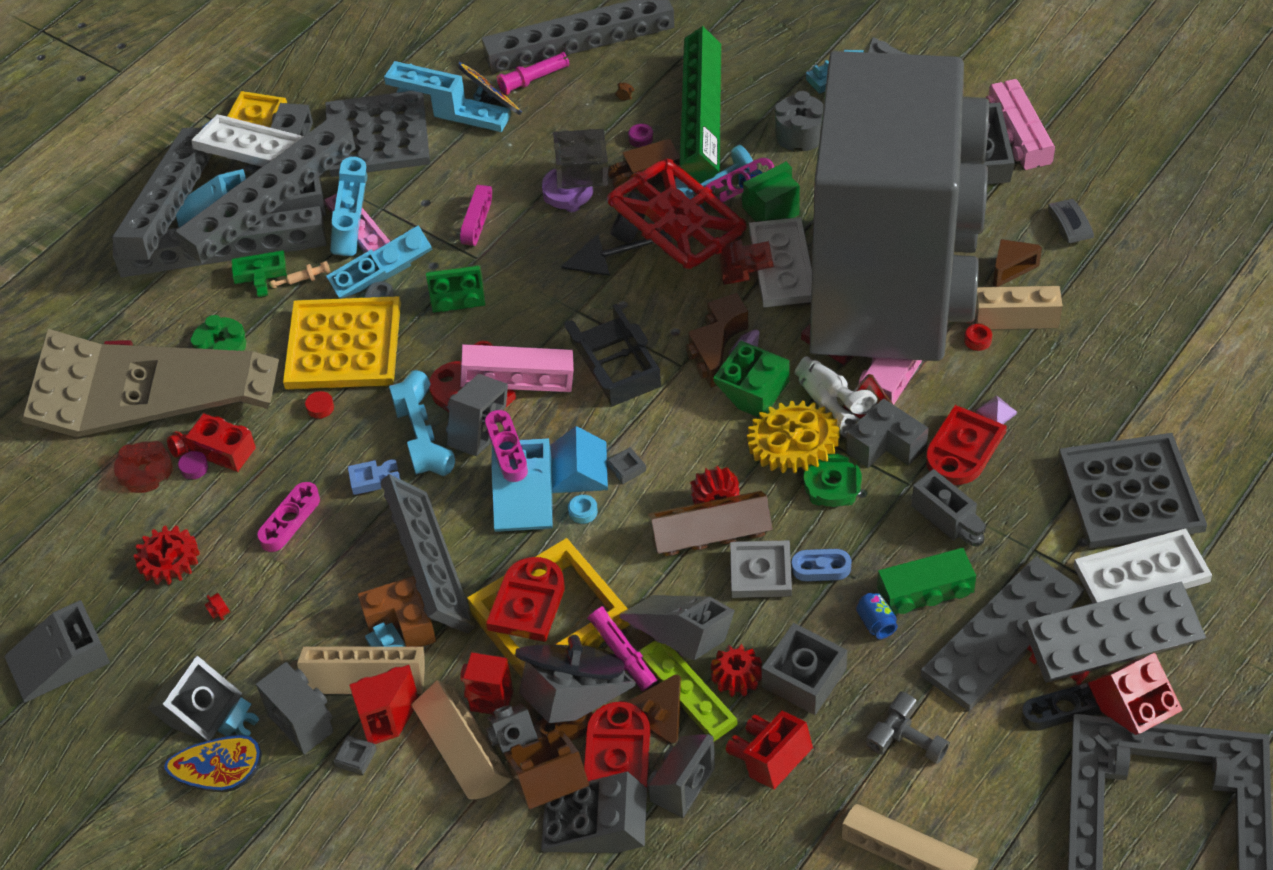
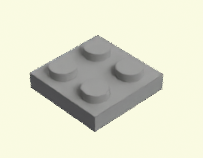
M789 540L730 542L732 598L792 596Z

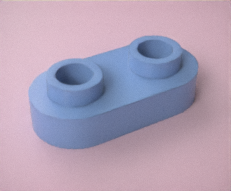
M841 549L802 550L797 552L792 558V573L801 581L842 580L850 574L852 561L850 555Z

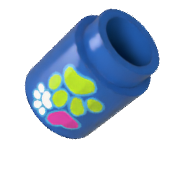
M868 593L861 597L856 611L870 634L875 635L878 639L891 636L898 628L897 618L884 597L878 593Z

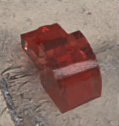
M741 239L734 241L723 249L719 258L724 285L750 280L749 272L774 267L769 241L743 246Z

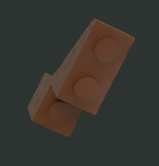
M738 293L708 302V314L705 315L707 326L688 332L689 344H686L687 354L691 360L695 359L700 377L702 379L705 378L711 388L717 386L713 378L722 367L724 348L727 341L735 334L748 329V310Z

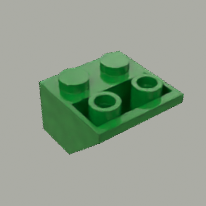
M480 265L426 272L433 313L486 306Z
M740 340L714 376L713 381L739 410L760 418L759 413L767 414L769 412L768 407L773 406L789 383V360Z

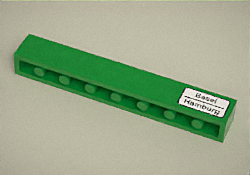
M701 26L684 38L680 167L700 184L708 179H712L720 172L721 43L704 26Z

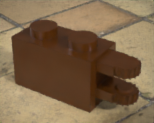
M666 139L622 152L623 161L612 166L610 165L607 169V175L610 179H613L612 184L616 188L629 180L635 172H642L665 158L672 159L673 163L680 167V156L671 139ZM662 172L647 180L650 185L664 182Z

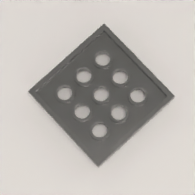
M407 91L325 102L326 120L332 117L351 129L353 135H357L353 137L355 150L352 152L357 151L358 153L355 155L349 154L329 169L331 177L339 176L340 165L348 157H358L364 160L366 163V173L431 164L423 93ZM400 111H404V112H405V113H403V114H396L397 112H400ZM349 118H356L355 120L348 121ZM400 128H407L404 131H397ZM377 131H381V132H382V133H380V134H373L374 132H377ZM402 145H408L406 148H398ZM383 148L382 151H374L375 149Z
M1173 433L1059 449L1058 457L1089 549L1139 542L1185 528L1189 534L1206 532L1207 523ZM1152 459L1159 465L1150 466L1147 465L1144 461ZM1123 463L1129 466L1130 469L1121 470L1116 465ZM1095 467L1102 471V473L1092 474L1087 469ZM1161 482L1162 484L1166 485L1167 488L1158 489L1153 485V483ZM1132 486L1139 492L1129 493L1124 488ZM1099 490H1104L1105 492L1109 493L1110 496L1100 497L1095 492ZM1164 505H1169L1176 511L1169 513L1164 511L1161 507ZM1140 509L1147 513V515L1139 517L1133 514L1132 511ZM1113 514L1118 517V520L1109 521L1103 515Z

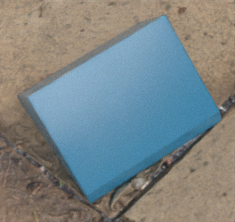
M575 426L550 445L552 493L608 490L606 441Z

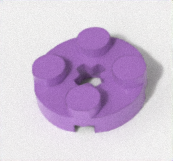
M566 166V170L558 171V168L553 169L545 175L542 181L544 201L553 207L566 209L568 212L578 211L580 206L588 202L593 194V183L590 174L581 167Z

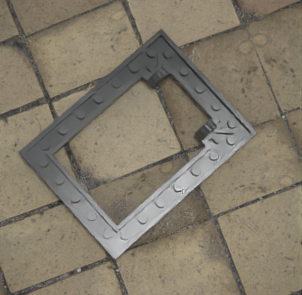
M1073 715L1067 870H1103L1105 778L1127 780L1130 754L1212 763V772H1215L1212 790L1235 793L1237 870H1273L1270 742L1268 734L1159 723L1138 735H1134L1109 717Z

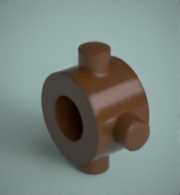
M618 83V90L615 92V95L621 100L632 99L631 94L634 92V87L628 83Z

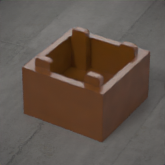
M553 730L548 732L545 738L524 746L517 744L512 746L509 752L504 753L515 788L529 809L589 786L579 751L564 731L558 732Z

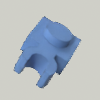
M376 460L348 466L353 495L381 489V480L388 474L400 479L398 471L390 473V471L398 470L396 460H388L382 466H377Z

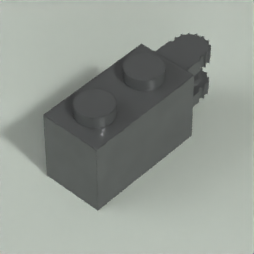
M934 469L913 485L911 506L953 541L960 537L963 541L975 547H979L984 543L986 525L976 515V502Z

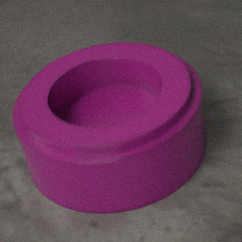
M646 124L632 126L628 131L629 143L638 148L651 144L653 142L652 128Z
M198 451L184 454L178 462L182 476L187 479H198L208 470V462L205 455Z

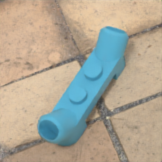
M358 157L345 158L340 165L336 204L332 215L330 251L334 255L353 256L357 252L358 232L367 182L366 163Z
M411 370L403 382L389 386L397 417L409 415L416 437L415 440L407 442L410 459L415 474L431 471L441 476H446L454 468V454L452 450L432 443V441H435L431 425L425 426L424 421L428 420L424 404L419 405L430 390V381L425 373Z

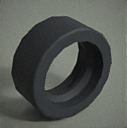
M634 191L627 197L646 202L650 201ZM635 212L644 220L645 214ZM618 213L610 234L628 244L633 240L639 229Z

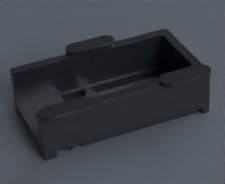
M618 304L612 305L614 320L581 332L572 320L565 323V328L570 335V341L582 356L608 398L611 407L661 387L660 368L645 347L648 344L647 337L638 324H630ZM624 341L628 346V349H622L621 352L601 360H597L594 352ZM632 353L643 372L613 383L601 364Z

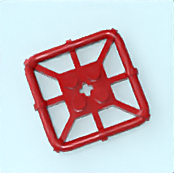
M665 158L642 172H635L629 180L613 189L607 196L608 204L638 228L646 240L651 239L674 260L682 264L685 269H692L702 264L714 254L722 253L726 246L740 237L747 228L744 219L740 218L715 197L709 187H703L681 167L673 163L672 159ZM662 172L665 191L662 193L647 182V180ZM674 176L697 195L692 199L686 197L681 190L676 188ZM636 188L650 201L646 202L623 196ZM707 202L726 219L708 215L699 205ZM635 212L645 214L654 224H648ZM708 227L726 231L727 233L720 238H714L703 228ZM664 230L677 241L678 248L659 232ZM692 236L706 247L696 255L691 253L688 241Z

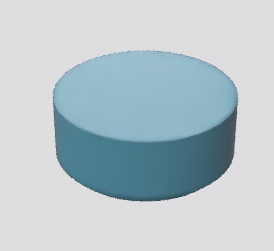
M589 495L575 496L568 504L569 516L576 523L586 524L593 521L597 516V503Z

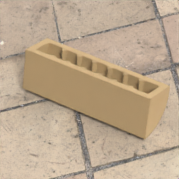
M303 647L297 662L298 668L309 681L308 685L312 689L317 687L323 694H352L349 684L355 683L361 678L373 677L385 673L391 668L410 665L417 694H422L425 673L424 647Z
M437 680L411 704L468 799L487 797L499 791L512 780L455 687Z
M855 804L843 822V840L908 870H974L978 863V858L860 804Z

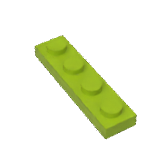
M655 640L640 650V653L643 655L642 660L658 679L659 683L675 674L681 677L680 706L705 734L714 737V741L738 726L737 718L673 648Z

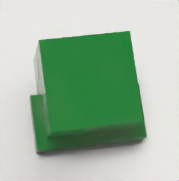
M787 161L743 182L742 208L755 222L789 219L800 215V185L792 178V167Z

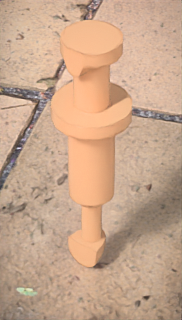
M327 261L320 263L321 266L314 268L308 264L306 265L307 269L289 274L285 279L273 280L268 283L270 287L277 288V286L285 283L291 285L307 279L315 281V275L324 272L330 274L331 271Z

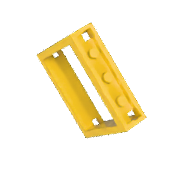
M567 538L536 556L553 561L560 567L561 571L571 565L608 608L609 611L607 613L617 627L623 630L629 626L628 622L619 618L620 613L628 608ZM537 569L531 575L542 576L546 571ZM504 576L467 597L474 619L505 658H508L509 663L522 678L525 661L515 657V651L519 647L508 634L488 631L486 626L487 619L504 579ZM592 623L571 634L579 636L582 646L598 648L605 641ZM569 636L555 645H568Z

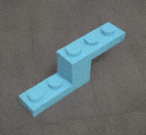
M394 61L384 76L386 85L430 94L434 117L498 132L503 131L511 117V110L509 108L466 99L462 76Z

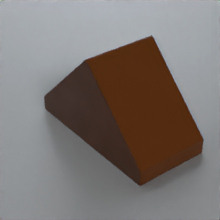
M1001 239L993 285L999 287L1039 267L1042 247L1038 244Z

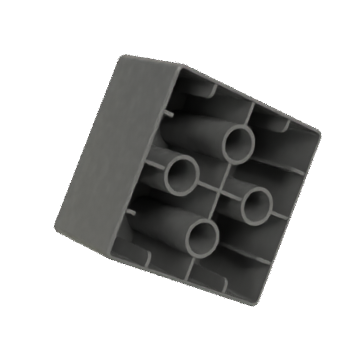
M830 52L814 182L810 317L811 354L940 361L945 355L948 322L972 323L974 321L979 260L976 256L954 255V252L974 253L977 248L978 234H981L984 229L988 167L984 163L988 136L989 100L980 97H963L964 62L960 57Z

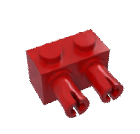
M781 711L771 722L762 719L758 715H753L752 720L749 719L745 728L748 734L756 738L750 743L734 735L732 740H729L726 744V752L745 761L750 778L773 790L813 749L807 722L784 711Z

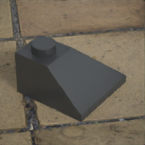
M194 656L163 685L147 709L169 727L205 742L212 739L232 706L242 695V692L200 657Z

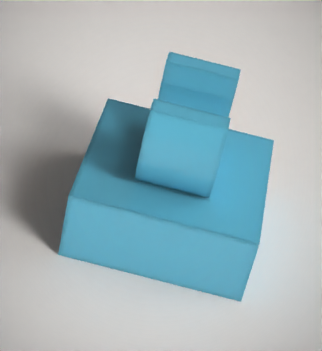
M828 60L825 61L824 65L820 67L815 65L813 70L806 72V80L819 94L825 92Z
M383 622L373 627V632L365 635L369 647H406L392 623L385 625Z
M240 698L232 706L217 731L226 737L230 736L234 731L237 735L249 736L251 732L244 728L243 722L247 721L255 725L259 721L255 714L246 713L251 703Z

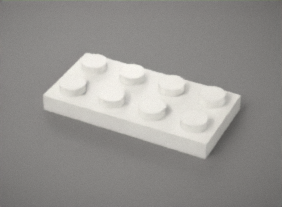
M217 114L191 141L193 149L263 167L304 136Z
M801 217L749 223L763 307L811 302L812 269Z
M1186 528L1074 560V568L1092 603L1181 581L1185 589L1209 583L1212 578L1210 570Z

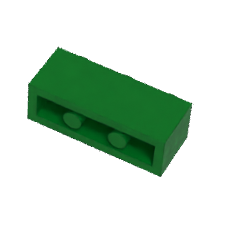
M964 548L878 570L877 589L894 614H906L913 609L927 605L935 606L942 601L953 598H965L974 593L976 574Z

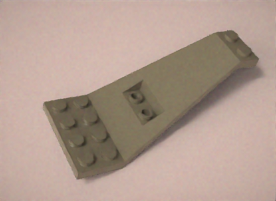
M48 329L21 422L80 437L240 401L268 409L279 359L253 351L99 344Z

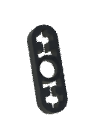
M1085 683L1027 700L1023 705L1021 720L1028 729L1039 731L1071 722L1074 714L1092 716L1102 712L1096 700L1089 698L1090 694L1093 693L1089 684ZM1067 700L1074 705V709L1069 712L1062 711L1058 708L1057 703ZM1035 710L1037 714H1042L1041 718L1031 715V711Z

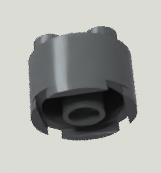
M799 91L795 95L789 96L777 103L775 106L777 142L782 147L794 151V148H802V151H809L818 147L823 103L817 98L810 96L806 91Z

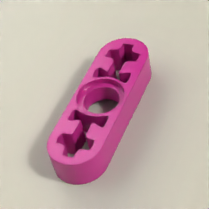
M768 158L756 159L708 183L706 187H709L712 191L713 185L716 188H721L726 185L723 182L726 179L729 189L720 193L719 199L721 202H724L743 192V188H736L732 183L735 174L744 175L747 181L751 179V175L746 171V168L749 167L751 173L759 168L758 163H761L762 166L767 165L768 170L774 168V164Z
M477 185L461 227L460 240L463 245L476 246L492 201L491 186Z
M503 410L492 411L486 416L485 424L501 473L507 481H521L528 474L527 461L511 417ZM500 422L503 425V432L499 433L495 423ZM503 442H512L514 444L508 450L499 448V445ZM514 459L518 469L513 470L510 467L509 460Z
M302 482L296 485L259 529L258 539L265 551L276 552L282 549L318 506L320 496L315 484ZM293 512L297 514L291 521L282 520L283 515Z

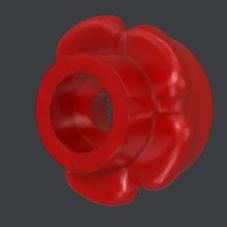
M175 431L173 435L167 437V446L173 457L177 458L189 452L185 439L186 434Z
M217 592L211 597L207 595L209 602L204 605L212 618L215 619L219 616L221 620H224L223 617L230 613V610Z

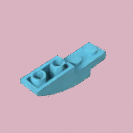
M418 225L374 252L372 249L326 277L338 297L342 299L367 289L375 282L384 281L410 267L411 262L433 249Z

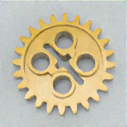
M790 401L787 407L782 403H779V409H774L770 406L768 407V414L760 412V419H753V426L748 427L747 441L750 454H753L754 461L760 460L762 467L770 464L771 471L781 467L782 473L787 468H792L793 473H796L798 467L808 471L809 464L819 467L818 460L828 461V454H835L834 447L839 446L840 432L837 426V419H833L832 412L826 413L824 406L816 409V403H812L807 407L805 401H802L799 406H795L794 401Z

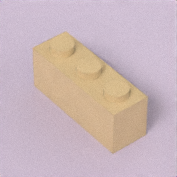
M1060 286L977 287L976 324H983L990 329L1059 328L1063 307Z

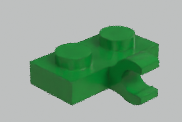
M284 251L232 259L234 283L254 281L257 296H268L266 279L287 276Z

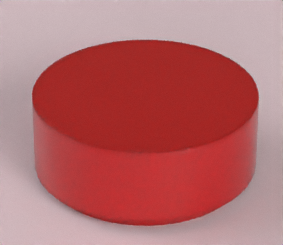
M983 324L969 326L965 330V345L975 351L989 348L992 343L991 329Z
M324 391L310 394L305 401L307 413L316 419L325 418L334 410L332 396Z

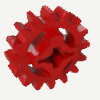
M176 525L172 531H168L167 526H163L162 532L159 533L153 529L151 530L153 536L150 538L147 536L142 537L144 545H136L138 553L134 554V559L139 573L143 574L147 581L153 578L157 585L162 579H165L168 585L171 584L174 577L181 581V574L184 572L191 574L190 565L198 564L196 556H199L200 552L195 537L190 536L187 529L180 532L179 527Z

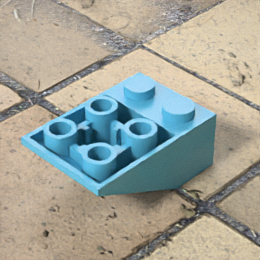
M241 169L218 175L190 193L176 214L179 228L246 179L244 170Z
M549 438L519 440L527 461L528 474L523 480L518 482H510L504 479L492 447L491 465L495 532L553 528L552 457ZM503 442L499 445V448L508 450L514 444L512 442ZM514 459L509 460L510 467L513 470L518 469Z

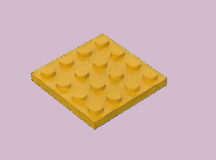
M400 297L295 300L293 302L283 379L285 389L393 385L401 307Z

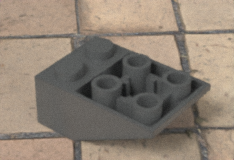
M652 595L620 613L619 618L628 622L631 627L642 630L654 637L657 642L675 649L681 656L696 660L725 641L735 610L710 596Z
M81 600L53 612L5 655L24 703L110 663Z
M525 662L519 693L548 723L574 721L633 688L636 682L625 671L617 678L595 679L562 673Z
M629 772L588 781L589 786L545 803L541 846L543 852L618 853L645 846L647 788Z

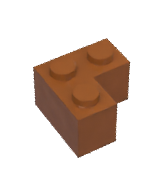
M414 576L358 593L369 633L373 632V627L383 622L385 625L392 623L395 629L400 628L406 647H422L436 642L432 622L424 611L425 605L421 594L415 586L416 580Z

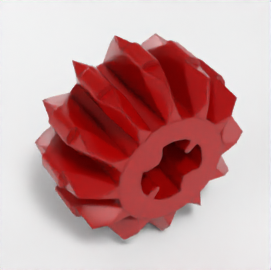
M716 465L711 470L705 467V472L696 473V479L690 482L691 497L695 504L737 496L740 492L738 479L728 467L720 469Z
M742 643L738 649H733L728 644L726 652L718 650L716 659L711 662V679L713 684H718L720 693L729 690L731 697L736 692H740L745 697L747 689L756 691L758 682L762 679V661L760 657H755L753 648L744 651Z

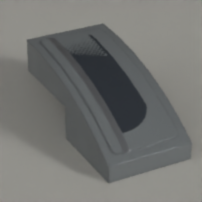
M1074 199L1048 204V213L1058 223L1059 234L1068 243L1094 238V233L1088 219Z

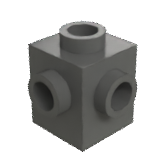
M522 704L511 707V705L500 707L493 711L494 715L487 717L490 727L485 729L491 745H497L502 753L509 752L510 748L517 744L524 746L526 743L538 739L529 712Z

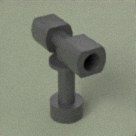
M900 691L889 706V716L884 723L878 721L866 738V745L874 752L883 755L893 739L900 742L903 738H906L927 751L926 758L936 764L940 763L949 748L950 742L939 735L931 739L910 727L912 720L909 717L916 709L917 700L909 694Z

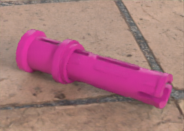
M562 52L526 68L519 66L513 72L497 75V83L501 92L508 95L511 90L527 87L530 81L569 67L568 58L563 59L567 55Z

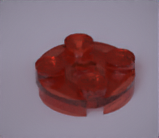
M159 441L124 445L120 448L119 456L114 464V472L118 482L126 486L129 491L135 493L155 490L160 486L159 482L165 477L166 479L170 477L173 468L168 451ZM142 464H150L145 466V470L139 469V466Z

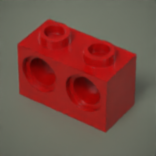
M204 413L185 437L190 452H201L205 455L207 461L239 472L256 449L249 429L242 425L236 426L228 423L220 417H212Z
M471 652L468 664H463L460 680L465 685L464 697L468 699L470 711L494 715V710L510 705L514 691L508 658Z

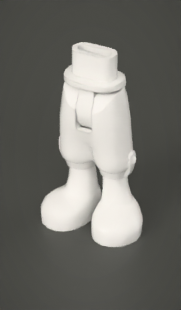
M808 356L804 357L795 369V374L799 377V383L817 403L819 408L824 406L826 413H833V418L837 419L839 432L845 438H847V432L860 421L855 414H867L877 404V398L871 391L860 390L854 392L849 390L847 381L843 376L837 375L819 361L811 360ZM837 397L844 402L850 411L845 410L838 404Z

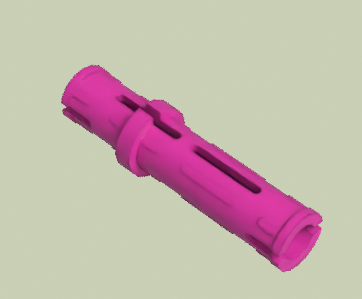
M603 606L587 617L614 654L623 661L624 671H628L642 692L658 681L642 660L643 655L640 651H635Z

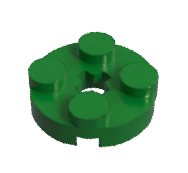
M211 315L194 331L191 337V344L194 349L244 351L246 348L245 331L242 324L234 319ZM217 339H224V341H218L217 343H214V341Z
M828 454V461L818 460L819 467L808 465V471L804 472V489L809 495L812 504L838 507L843 505L849 506L855 502L856 496L861 490L862 474L857 465L855 467L849 462V458L840 454ZM830 477H835L836 481L839 482L831 484L827 481H829Z

